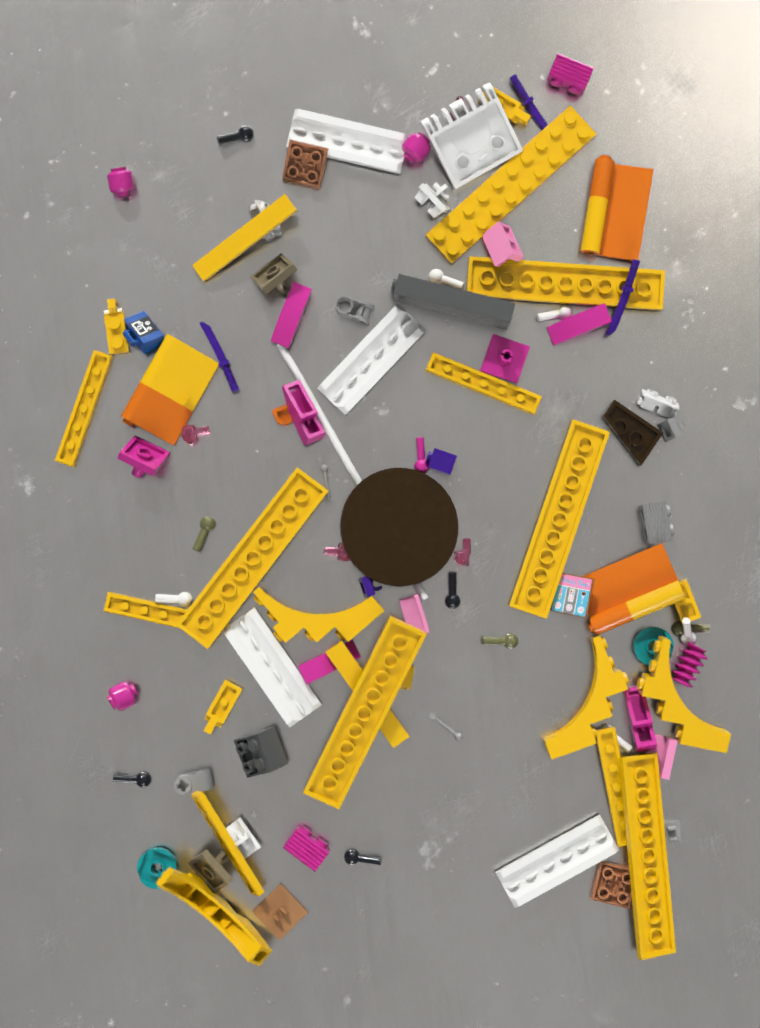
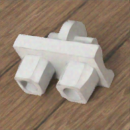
M436 182L432 186L436 190L435 192L427 183H422L419 186L420 190L415 199L421 205H424L429 199L434 203L427 210L433 218H437L442 213H447L451 208L440 196L445 201L450 197L446 193L448 186L444 184L440 187Z
M241 817L226 827L244 859L261 848V845Z

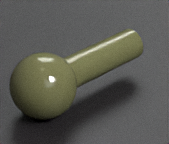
M205 516L201 519V531L192 548L193 550L200 552L208 532L215 528L216 522L213 517Z
M681 621L674 622L671 627L672 633L675 636L681 637L684 633ZM710 624L691 625V630L694 633L710 632Z
M508 633L504 637H482L481 644L504 645L508 649H513L518 645V637L513 633Z

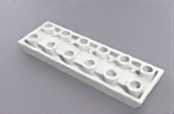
M295 109L286 148H288L290 139L329 148L327 158L400 174L404 160L402 145L409 136L388 129Z
M397 304L317 389L346 416L427 330L401 305Z
M255 607L223 629V633L289 727H292L322 706L309 684H306L302 674Z
M599 814L497 870L495 873L514 908L612 856L619 849Z

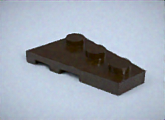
M613 400L602 416L640 466L663 435L662 431L616 400Z

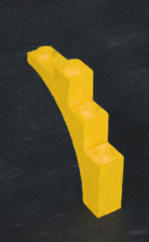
M258 587L253 592L256 595L253 597L260 606L264 605L269 610L266 613L271 620L279 622L273 627L275 630L273 634L280 642L284 640L285 643L303 628L306 629L304 634L311 642L313 640L318 642L334 627L337 629L335 632L342 641L346 639L349 642L384 612V609L373 596L344 611L330 614H311L284 606L268 595L261 587Z
M600 635L590 637L594 653V676L587 699L568 724L555 733L543 738L551 760L597 744L595 740L596 729L594 726L591 727L590 724L612 717L611 711H613V706L610 699L606 700V697L628 690L627 684H629L626 673H622L619 669L613 671L612 668L615 667L611 656L608 657L606 653L608 645L605 638H601Z
M658 636V641L655 640L653 645L654 659L649 663L650 674L642 673L641 678H638V692L645 697L660 699L655 709L657 716L663 721L679 724V726L675 727L674 736L680 744L727 753L731 733L726 729L706 723L687 709L676 692L670 673L669 650L671 640L667 637Z
M169 867L157 880L156 884L159 888L190 905L220 930L249 963L260 966L272 952V949L248 918L236 914L225 898L212 893L201 877L190 872L184 874Z

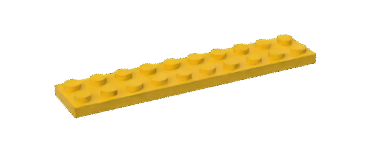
M570 105L522 148V152L508 160L433 227L425 237L452 265L476 244L487 230L504 219L596 136L595 131Z
M469 256L467 291L505 300L598 306L605 303L606 307H617L623 291L621 288L625 286L630 268L529 260L517 262L511 259L496 267L491 258ZM638 268L632 286L634 290L633 293H630L625 308L662 311L665 270Z
M574 419L571 420L509 603L510 607L547 619L610 434L609 431Z
M297 467L176 625L205 648L209 649L329 491Z
M390 615L303 790L304 794L340 809L427 635L425 631Z
M655 752L619 758L637 958L640 960L676 953L658 753Z

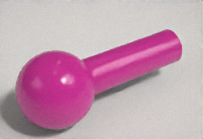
M416 437L418 460L414 464V469L425 474L429 471V463H426L424 437Z

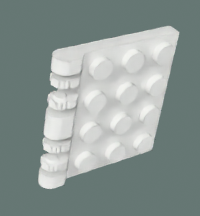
M490 82L482 86L483 92L480 88L475 90L476 96L482 104L481 106L476 108L469 94L465 96V101L471 110L470 112L462 99L448 105L455 119L454 121L446 108L441 109V114L447 122V125L444 127L441 126L438 117L432 114L430 118L437 131L434 130L428 118L420 121L454 189L461 187L523 151Z

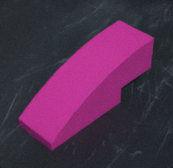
M293 282L275 326L271 342L289 349L311 297V288Z
M605 303L546 328L554 346L606 326L612 320Z
M297 380L283 385L282 390L289 413L304 446L321 440L325 431L316 417L318 411L301 381Z
M353 639L344 643L355 660L361 657ZM326 652L298 666L306 684L337 670Z
M637 687L628 688L623 693L636 753L654 750L657 747V741L647 699L638 692Z

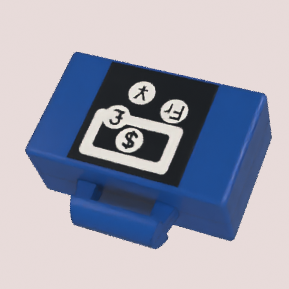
M145 311L124 319L126 330L123 332V336L131 346L137 345L143 354L160 347L164 340V335Z

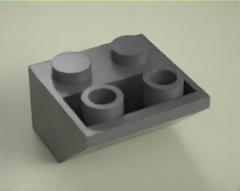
M275 726L234 740L236 751L239 754L247 778L270 773L289 764Z

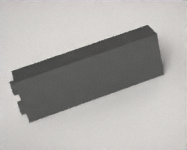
M399 274L397 279H393L391 287L394 301L507 329L511 323L515 307L513 302Z

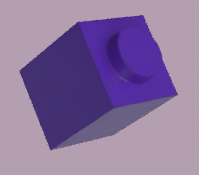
M434 448L433 452L429 451L426 463H429V469L450 476L457 456Z

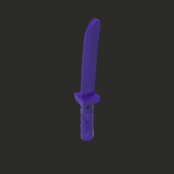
M516 74L511 76L509 79L523 101L522 106H526L538 126L543 130L548 124L534 105L533 97L529 98Z
M632 259L625 286L621 288L623 290L612 322L606 332L608 336L616 331L631 292L633 293L634 289L632 286L640 264L638 260Z
M200 322L217 356L218 365L224 371L232 393L239 391L230 369L231 364L226 359L211 327L204 322Z

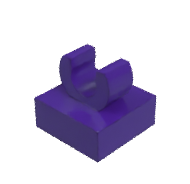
M367 576L358 579L364 598L375 595L374 591L382 589V586L374 587L373 580Z

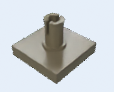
M280 253L252 275L251 278L265 294L277 287L281 295H286L288 293L285 289L289 292L291 286L285 279L297 271V268Z
M205 849L188 864L215 893L233 880L230 874L223 868L230 859L227 856L222 860L226 855L224 850L214 858Z

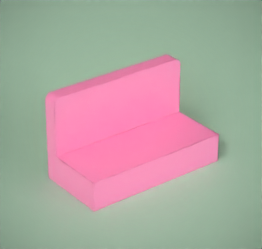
M497 222L482 236L496 267L501 266L508 259L519 262L524 258L509 225Z
M415 594L399 599L405 622L426 633H430L419 595Z
M655 734L657 747L654 750L646 751V753H658L660 777L669 780L678 740Z

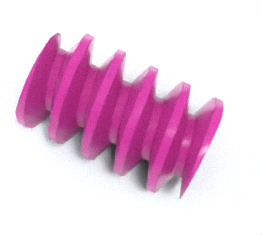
M688 642L687 646L690 650L683 649L686 657H679L682 664H675L679 671L672 670L671 673L675 676V678H672L673 680L692 688L693 686L689 680H697L693 673L700 674L696 667H704L700 660H707L708 657L704 654L705 650Z

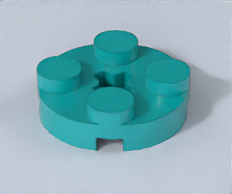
M646 627L639 631L633 640V651L636 658L649 666L655 654L653 650L648 649L649 643L651 641L654 643L655 640L658 641V636H663L671 640L670 659L674 643L667 631L659 627Z
M150 848L140 857L137 863V873L141 878V882L149 888L159 889L156 882L169 867L178 870L177 858L165 848ZM161 864L163 870L155 873V868L152 865Z

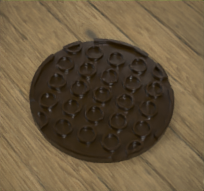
M389 468L368 476L352 490L342 510L340 535L348 558L363 575L384 585L410 586L431 578L446 565L457 543L458 517L450 496L436 480L417 470Z

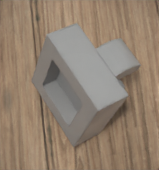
M674 417L659 423L658 427L663 432V437L667 442L682 435L680 429L685 427L682 420L676 422Z
M678 820L664 821L666 843L681 842L680 822Z

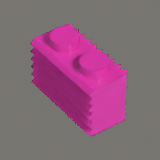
M557 53L547 81H550V84L555 87H565L572 94L579 95L580 93L583 95L594 68Z
M297 826L285 842L283 849L315 872L329 854V845L321 838L318 840L314 838L312 831L307 827L303 826L301 828Z

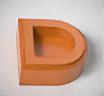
M287 404L272 410L278 424L288 426L293 422Z

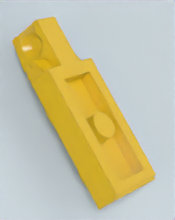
M494 88L509 122L516 124L518 121L526 126L531 115L524 112L525 108L521 103Z
M115 298L107 299L108 310L104 311L109 354L129 353V342L123 336V332L126 330L123 309H118Z
M225 679L206 713L205 720L209 722L204 729L205 732L211 735L216 726L221 728L243 688Z

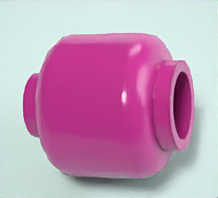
M420 132L410 134L402 145L403 157L410 163L413 161L422 162L431 150L430 140Z
M126 167L110 169L111 172L107 175L110 192L117 193L118 197L130 195L129 191L135 188L132 171L127 170Z
M123 681L109 689L107 699L114 710L117 708V710L123 711L136 703L135 696L138 693L133 684L129 686L128 683Z

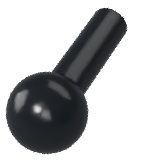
M242 126L237 132L217 136L218 144L239 139L247 142L253 138L254 132L251 127Z
M449 572V594L445 598V604L450 609H456L461 602L460 597L457 595V572Z
M140 772L137 775L113 774V782L136 783L139 787L145 788L150 785L151 776L147 772Z
M349 849L344 854V860L349 865H355L360 862L381 866L382 858L362 855L355 849Z

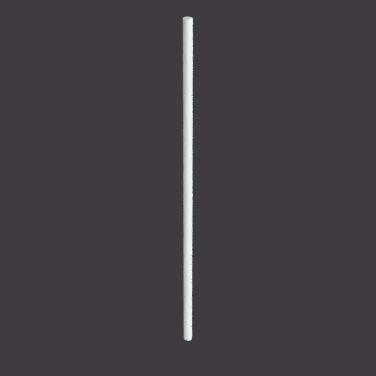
M277 344L276 346L296 381H301L318 411L316 415L357 486L362 481L288 349ZM421 583L413 585L422 601L428 598Z

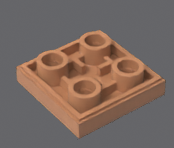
M290 139L282 179L321 188L329 148Z
M604 860L599 862L590 899L630 909L632 895L629 866Z

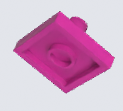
M493 334L480 371L517 384L530 346Z
M135 435L119 452L117 459L133 466L132 475L141 478L144 472L154 476L168 459L170 452Z

